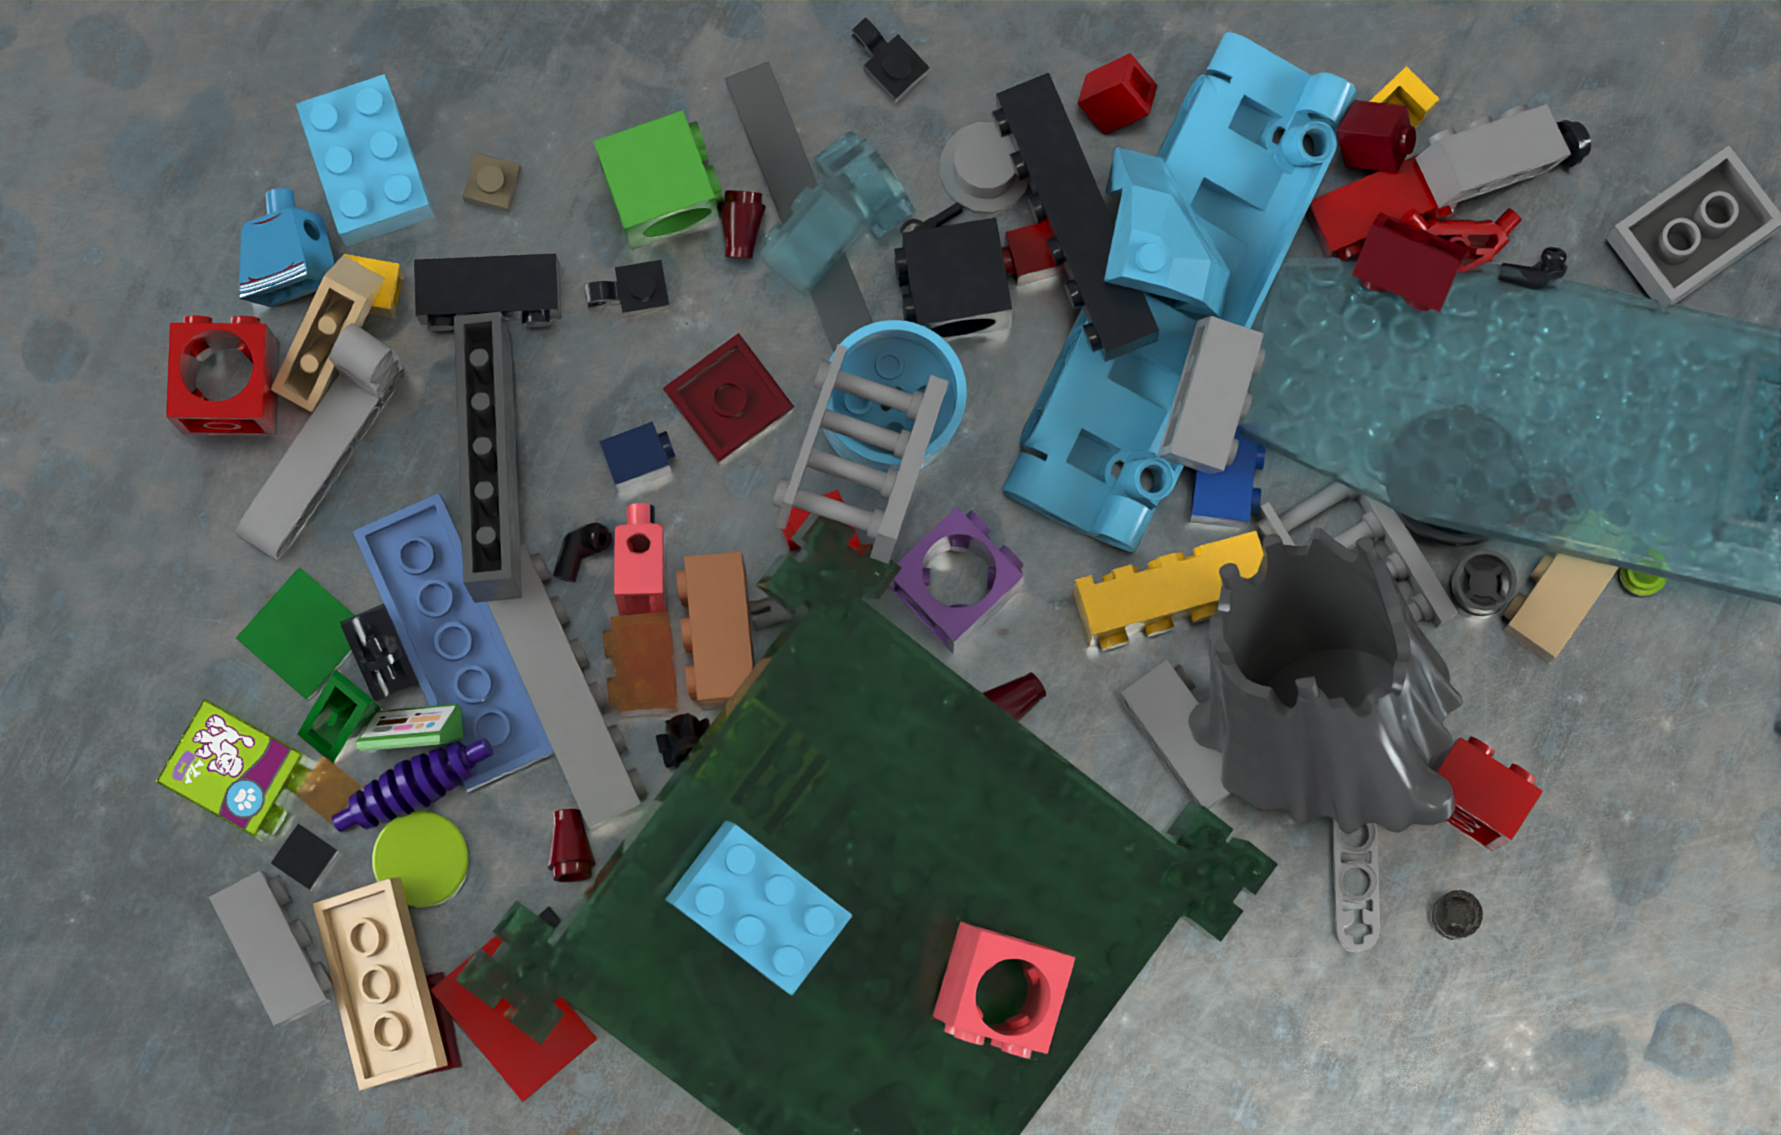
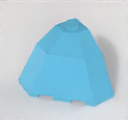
M1120 147L1114 148L1105 194L1119 197L1121 200L1104 281L1176 299L1175 309L1221 319L1231 272L1164 161L1159 157Z

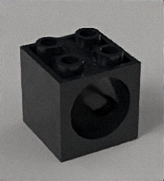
M996 217L902 233V248L894 249V262L899 287L908 286L909 294L902 295L904 321L922 325L938 334L944 340L1011 329L1013 309Z

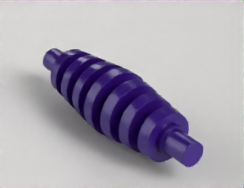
M486 738L469 746L456 741L448 744L446 750L439 747L431 750L429 756L422 753L412 757L411 762L403 760L394 766V770L388 769L379 776V781L374 779L365 785L364 792L358 790L349 797V807L332 816L333 824L339 832H343L357 824L368 830L377 827L379 821L385 824L395 819L396 815L402 818L411 815V812L414 810L421 811L429 807L431 801L436 802L444 797L446 790L452 791L460 786L461 779L467 781L476 774V764L492 756L493 749Z

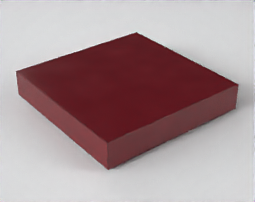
M739 333L663 388L665 394L719 465L795 411L794 405Z

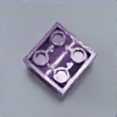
M958 507L887 572L888 587L952 654L960 649L1022 590L1024 579L1021 570L1024 565L1021 560L1007 546L1003 545L998 549L989 540L990 538L987 534L990 532V529L973 511L965 515ZM948 550L957 552H968L969 550L978 554L989 565L987 571V590H990V592L981 601L968 607L967 604L947 606L940 603L926 588V586H930V568L926 567L932 559Z

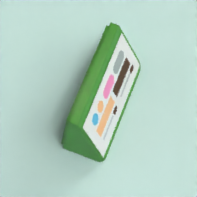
M458 704L381 710L371 718L357 739L356 749L369 751L461 741L464 738L461 707Z

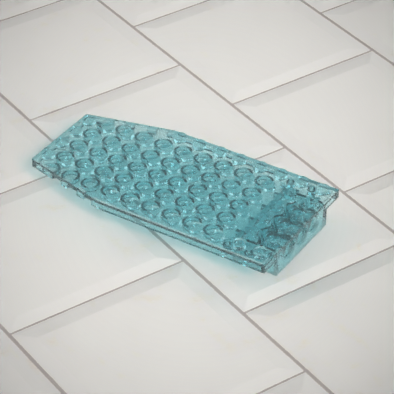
M1339 258L1283 259L1271 285L1261 331L1264 336L1260 347L1265 349V356L1259 372L1251 377L1248 393L1252 395L1251 405L1245 419L1241 423L1239 435L1417 521L1781 605V329L1674 304L1665 310L1657 300L1560 278H1554L1547 282L1546 287L1542 290H1531L1499 279V277L1528 280L1521 274V269L1486 261L1473 266L1472 270L1457 274L1448 298L1440 312L1433 309L1429 312H1424L1406 304L1405 298L1388 290L1386 293H1378L1364 287L1360 282L1361 279L1351 275L1356 262H1341ZM1464 258L1461 265H1466L1475 259Z

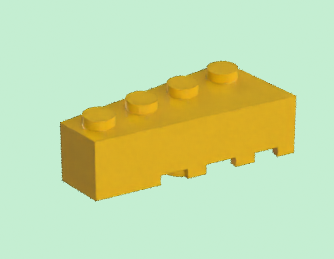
M1257 531L1198 546L1192 550L1194 555L1185 557L1183 552L1160 556L1147 563L1148 569L1139 571L1138 566L1132 567V564L1116 568L1111 573L1101 577V583L1094 584L1092 575L1075 579L1072 595L1088 646L1100 644L1102 651L1129 643L1127 635L1146 630L1147 636L1150 637L1168 632L1175 628L1173 621L1191 616L1193 623L1210 619L1218 610L1222 587L1219 574L1221 566L1227 563H1234L1238 566L1240 576L1247 579L1258 572L1264 553Z

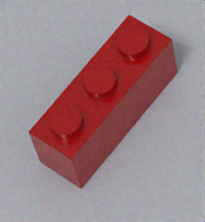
M1416 155L1404 160L1397 173L1378 171L1312 199L1305 215L1326 261L1330 262L1340 258L1342 263H1346L1359 257L1370 228L1380 212L1401 221L1404 213L1415 208L1425 221L1434 219L1444 221L1454 215L1452 209L1457 206L1458 202L1442 208L1438 207L1415 159L1418 156Z

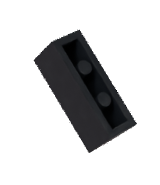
M556 253L414 260L415 314L420 324L428 325L429 330H454V316L500 311L505 321L522 320V325L527 327H544L551 324L550 319H562L560 263Z

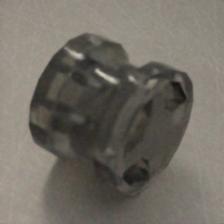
M1453 890L1444 894L1433 904L1430 912L1434 930L1441 937L1448 940H1461L1474 934L1483 920V909L1479 900L1473 894L1464 890Z

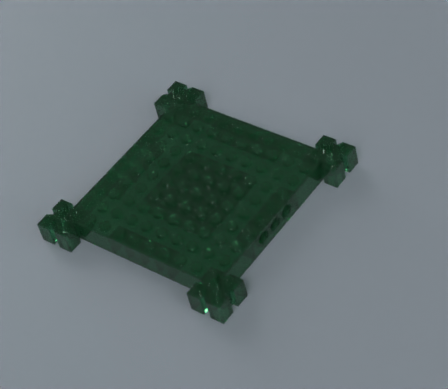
M810 513L791 538L802 547L801 551L795 558L790 555H778L756 584L760 590L786 610L798 609V611L553 932L554 928L516 900L492 931L503 940L502 944L493 956L479 948L456 980L461 986L492 1009L496 1007L502 997L511 1003L503 1016L540 1045H542L565 1014L562 1009L554 1004L559 996L743 1135H1020L1180 917L1205 937L1221 942L1243 913V910L1233 903L1235 898L1241 891L1256 895L1278 864L1247 840L1232 837L1229 843H1227L1226 839L1234 829L1205 806L1194 803L1186 805L1166 832V834L1177 841L1176 844L1172 843L862 600V596L867 599H879L902 568L891 559L889 564L870 558L873 549L872 544H860L854 550L847 544L855 534V531L848 525ZM725 820L739 826L853 915L792 996L777 987L665 900ZM960 922L1047 946L1076 957L1048 1054L1032 1050L1030 1059L1001 1051V1048L990 1045L992 1039L985 1037L983 1046L955 1038V1035L944 1032L946 1024L933 1017ZM1007 959L996 963L983 974L978 983L975 997L976 1004L984 1015L981 1019L985 1024L993 1025L1005 1022L1006 1019L1018 1013L1026 1000L1028 983L1023 974L1024 968L1017 959Z

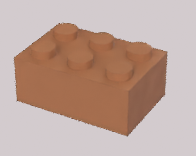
M742 551L684 557L685 570H677L676 577L681 605H688L689 617L681 618L683 647H685L686 653L693 652L694 665L685 666L687 693L690 695V700H697L702 711L737 708L748 693L758 700L746 565Z

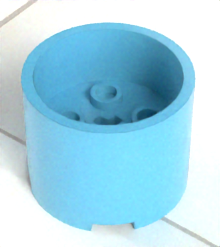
M879 321L856 330L840 343V345L847 347L841 371L914 394L915 390L925 393L930 375L949 381L920 469L928 466L948 447L964 414L967 386L964 371L957 355L938 334L922 325L909 321ZM835 351L833 352L831 358L829 359L830 362H831L832 359H833V356H834ZM837 389L833 390L827 407L829 410L901 433L902 429L912 432L915 420L906 418V412L898 411L894 408L886 412L882 410V404ZM823 429L829 443L842 458L886 473L889 468L899 471L902 460L893 457V451Z

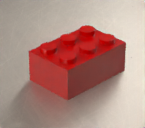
M1470 736L1468 741L1459 737L1453 742L1454 745L1450 749L1441 752L1431 770L1444 776L1451 783L1455 795V810L1445 822L1493 852L1514 838L1543 790L1534 785L1537 778L1526 769L1514 763L1507 768L1492 758L1495 751L1486 743Z

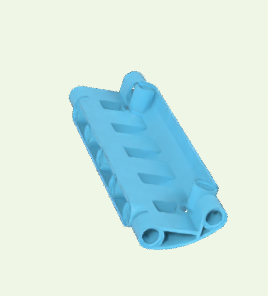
M1225 32L1206 69L1208 75H1200L1188 90L1156 157L1162 158L1231 272L1221 319L1250 329L1334 156L1337 147V129L1357 94V88L1347 80L1331 73L1320 72L1310 75L1248 38L1236 33ZM1286 129L1279 144L1273 143L1274 132ZM1305 133L1314 142V152L1312 155L1306 153L1303 148L1302 140ZM1143 291V294L1159 329L1158 341L1107 362L1104 361L1100 350L1092 352L1087 343L1082 326L1088 324L1083 309H1081L1021 433L1020 444L1032 455L1024 452L1019 453L1001 490L1007 497L1051 520L1132 553L1136 552L1154 515L1155 508H1157L1160 500L1168 496L1172 491L1184 467L1157 456L1198 320L1207 317L1175 309L1176 299ZM1124 462L1118 477L1111 476L1110 473L1114 463ZM1145 467L1152 472L1154 479L1153 486L1148 492L1143 489L1140 483V475Z

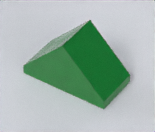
M336 670L331 674L297 735L334 764L365 729L371 718L382 708Z

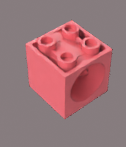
M960 922L933 1017L946 1024L944 1032L955 1035V1038L983 1046L985 1037L992 1039L990 1045L1001 1048V1051L1030 1059L1032 1050L1048 1054L1076 957L1047 946ZM1007 959H1017L1024 968L1023 974L1028 983L1026 1000L1018 1013L1006 1019L1005 1022L993 1025L985 1024L981 1019L984 1015L976 1004L975 997L978 983L983 974L996 963Z

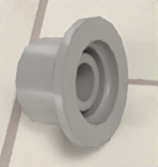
M977 122L961 128L947 141L940 156L939 176L945 192L955 203H959L961 207L974 213L993 214L1010 208L1024 195L1029 185L1027 178L1019 181L1009 154L1016 152L1009 136L1000 137L994 122Z

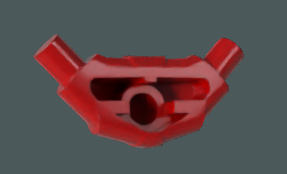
M1415 208L1408 210L1401 217V221L1467 248L1468 250L1459 269V274L1491 263L1493 257L1510 242L1508 235L1522 221L1520 216L1510 208L1495 222L1489 219L1482 221L1469 219L1444 221L1434 219L1425 221Z

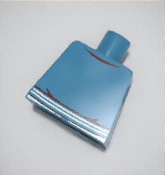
M287 188L267 191L265 193L267 215L246 222L241 228L239 299L267 307H274L317 292L324 275L335 264L324 219L320 214L295 207L294 191Z

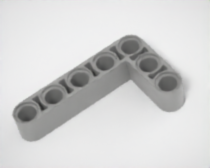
M351 323L344 329L330 352L329 359L339 372L338 377L245 512L237 527L236 535L275 560L281 558L291 546L404 376L405 366L395 350L354 323Z

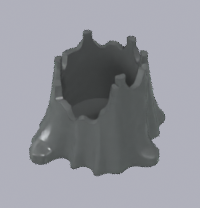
M1322 528L1314 529L1308 545L1305 546L1283 545L1279 535L1271 534L1263 539L1262 544L1265 554L1261 560L1258 572L1248 579L1241 577L1238 566L1234 563H1227L1221 566L1219 574L1222 587L1218 610L1211 616L1209 623L1210 699L1194 707L1189 715L1188 723L1193 738L1199 745L1222 753L1221 782L1223 787L1229 793L1238 795L1259 810L1269 811L1276 808L1287 810L1293 819L1300 824L1309 823L1313 818L1319 816H1329L1335 819L1343 833L1355 832L1367 823H1377L1391 832L1398 833L1404 831L1412 824L1436 825L1448 819L1454 812L1456 805L1453 788L1444 776L1428 768V762L1435 754L1450 749L1454 745L1452 736L1444 727L1443 721L1450 712L1462 705V696L1450 684V673L1446 662L1419 628L1387 564L1376 552L1373 540L1368 537L1358 539L1356 541L1357 554L1337 542Z

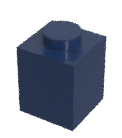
M653 421L599 441L619 493L672 473L668 460L676 458L667 431L657 434Z

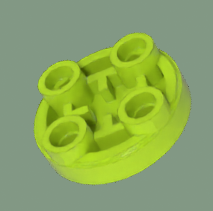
M427 811L411 812V815L402 818L397 817L389 822L377 837L372 854V866L377 882L401 877L407 905L414 908H429L454 898L467 877L470 864L468 845L461 831L445 817Z

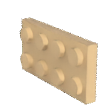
M401 877L389 878L313 903L359 1091L447 1066L448 1063Z

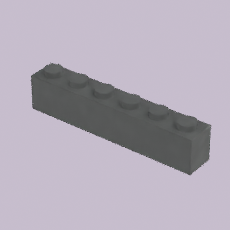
M501 311L454 316L463 583L474 603L522 598L511 333Z

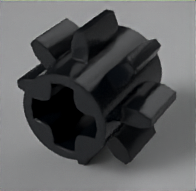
M690 713L677 715L670 720L667 719L665 721L666 734L656 735L659 753H662L665 767L669 768L675 765L678 770L684 773L690 772V769L715 738L709 719L705 718L699 721L697 717Z

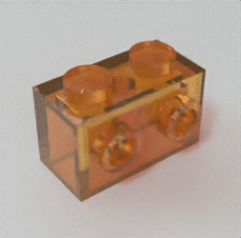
M669 612L611 617L612 629L603 630L606 659L614 658L616 676L607 677L609 705H618V712L621 717L679 712L672 626Z

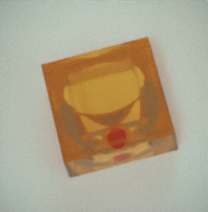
M324 756L294 794L333 824L332 816L344 810L349 804V797L356 791L361 790L363 786Z

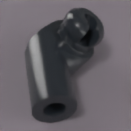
M594 522L565 535L553 577L576 583L582 560L606 550L610 546L612 534L609 528Z

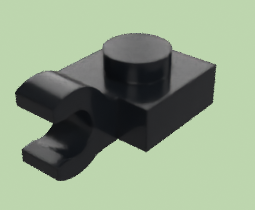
M866 17L852 29L854 34L851 37L871 57L864 65V70L895 103L930 71V67L899 34L887 43L878 29Z
M661 260L615 267L617 281H596L584 284L588 309L621 303L623 317L669 309Z

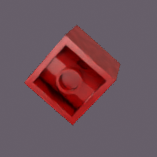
M190 315L184 317L183 323H170L166 417L182 434L277 435L278 394L270 389L279 372L280 342L266 324L260 323L259 318L252 316H234L231 318V323H212L211 317ZM223 349H239L253 364L249 382L240 393L230 399L216 402L209 401L196 388V377L199 368L215 352Z

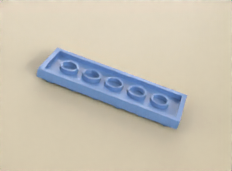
M437 493L352 531L428 705H460L464 738L460 742L463 745L469 746L486 738L493 749L492 756L476 764V774L467 781L462 780L466 791L475 790L554 754V750L488 602L474 603L463 583L462 541L441 494Z

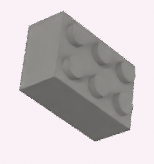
M1728 145L1616 224L1606 239L1661 313H1664L1774 235L1781 227V213L1730 145Z

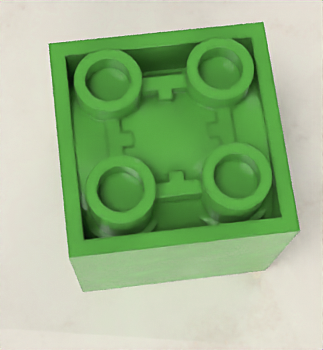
M684 110L593 141L631 250L719 219L717 205L720 202H724L721 194L722 189L713 164L704 167L702 161L708 160L698 122L694 121L688 124Z

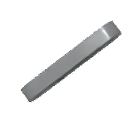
M1332 818L1336 938L1344 948L1350 951L1368 950L1375 945L1380 934L1377 823L1365 824L1369 833L1368 839L1361 847L1354 848L1348 846L1342 840L1338 823ZM1350 868H1361L1369 876V888L1362 895H1351L1343 887V876ZM1370 900L1371 911L1361 909V922L1364 925H1370L1371 933L1362 937V944H1355L1353 936L1345 935L1344 932L1345 925L1353 923V909L1344 912L1342 910V901L1356 904Z

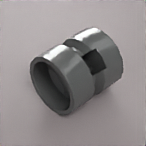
M1488 549L1477 550L1465 556L1450 574L1446 586L1447 595L1458 613L1463 617L1473 620L1487 619L1498 613L1514 595L1517 584L1516 572L1509 559L1501 553Z

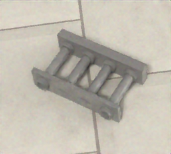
M837 344L832 361L824 359L821 361L813 386L821 389V393L791 479L780 478L772 502L773 506L781 508L776 527L786 528L791 510L795 507L867 531V537L876 539L870 558L889 564L949 381L930 375L925 393L915 390L914 394L840 370L847 347ZM837 389L906 412V418L915 420L912 432L902 429L901 433L827 409L833 390ZM820 428L893 451V457L902 460L899 471L889 468L886 473L814 449L813 447ZM806 467L881 491L880 497L889 499L886 510L883 511L875 508L873 513L799 488Z
M1360 450L1342 459L1338 466L1341 474L1337 475L1338 481L1277 516L1269 502L1260 507L1258 516L1260 521L1256 522L1255 525L1262 539L1268 535L1277 534L1281 537L1283 545L1295 546L1288 531L1347 497L1350 500L1357 498L1366 513L1361 516L1362 522L1333 539L1349 550L1357 547L1356 541L1360 538L1368 537L1373 538L1375 541L1381 538L1390 552V555L1386 557V564L1394 580L1396 578L1399 581L1406 579L1415 593L1411 597L1412 603L1408 607L1416 622L1421 619L1427 622L1431 619L1435 628H1438L1458 614V611L1410 532L1392 508L1385 491Z

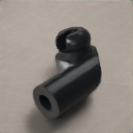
M1557 247L1545 248L1541 254V262L1531 267L1503 262L1500 269L1499 285L1531 291L1542 290L1564 277L1568 266L1565 265L1567 259L1566 252Z

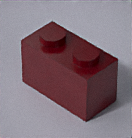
M1380 212L1370 228L1351 275L1361 279V284L1372 291L1386 293L1388 290L1404 297L1405 303L1414 309L1429 312L1433 309L1440 312L1448 298L1468 249Z

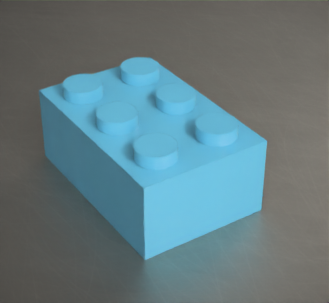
M385 74L295 104L339 236L346 247L435 218L395 96Z
M725 820L665 899L791 996L853 916L743 829Z

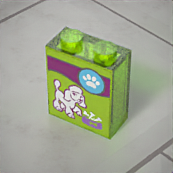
M204 698L158 776L156 783L263 842L267 834L274 836L282 825L287 813L282 807L290 793L298 794L305 785L311 769L306 767L310 758Z

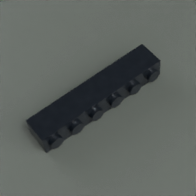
M1046 73L997 93V110L991 112L992 118L1000 137L1009 136L1016 152L1009 154L1019 181L1027 178L1034 193L1027 197L1031 211L1037 223L1045 221L1052 237L1045 240L1055 266L1064 264L1070 281L1064 283V287L1074 309L1082 307L1088 324L1083 325L1082 329L1091 351L1096 352L1100 350L1104 361L1107 362L1157 342L1159 329L1143 291L1104 281L1115 226L1050 74Z

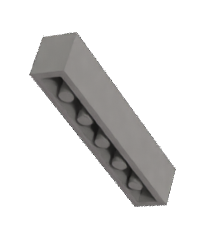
M523 544L520 545L522 598L488 601V604L587 827L593 832L644 809L639 797L646 795L647 791L637 769L633 768L627 771L620 754L628 751L617 724L609 728L606 725L601 710L609 706L598 682L595 681L588 684L581 667L589 664L578 638L571 641L567 638L562 624L570 621L559 595L550 598L543 581L551 577L540 553L530 555L526 545Z

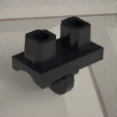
M384 603L340 622L375 702L397 690L419 683Z

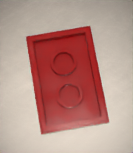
M506 928L430 990L432 995L521 1102H524L597 1040L596 1036Z

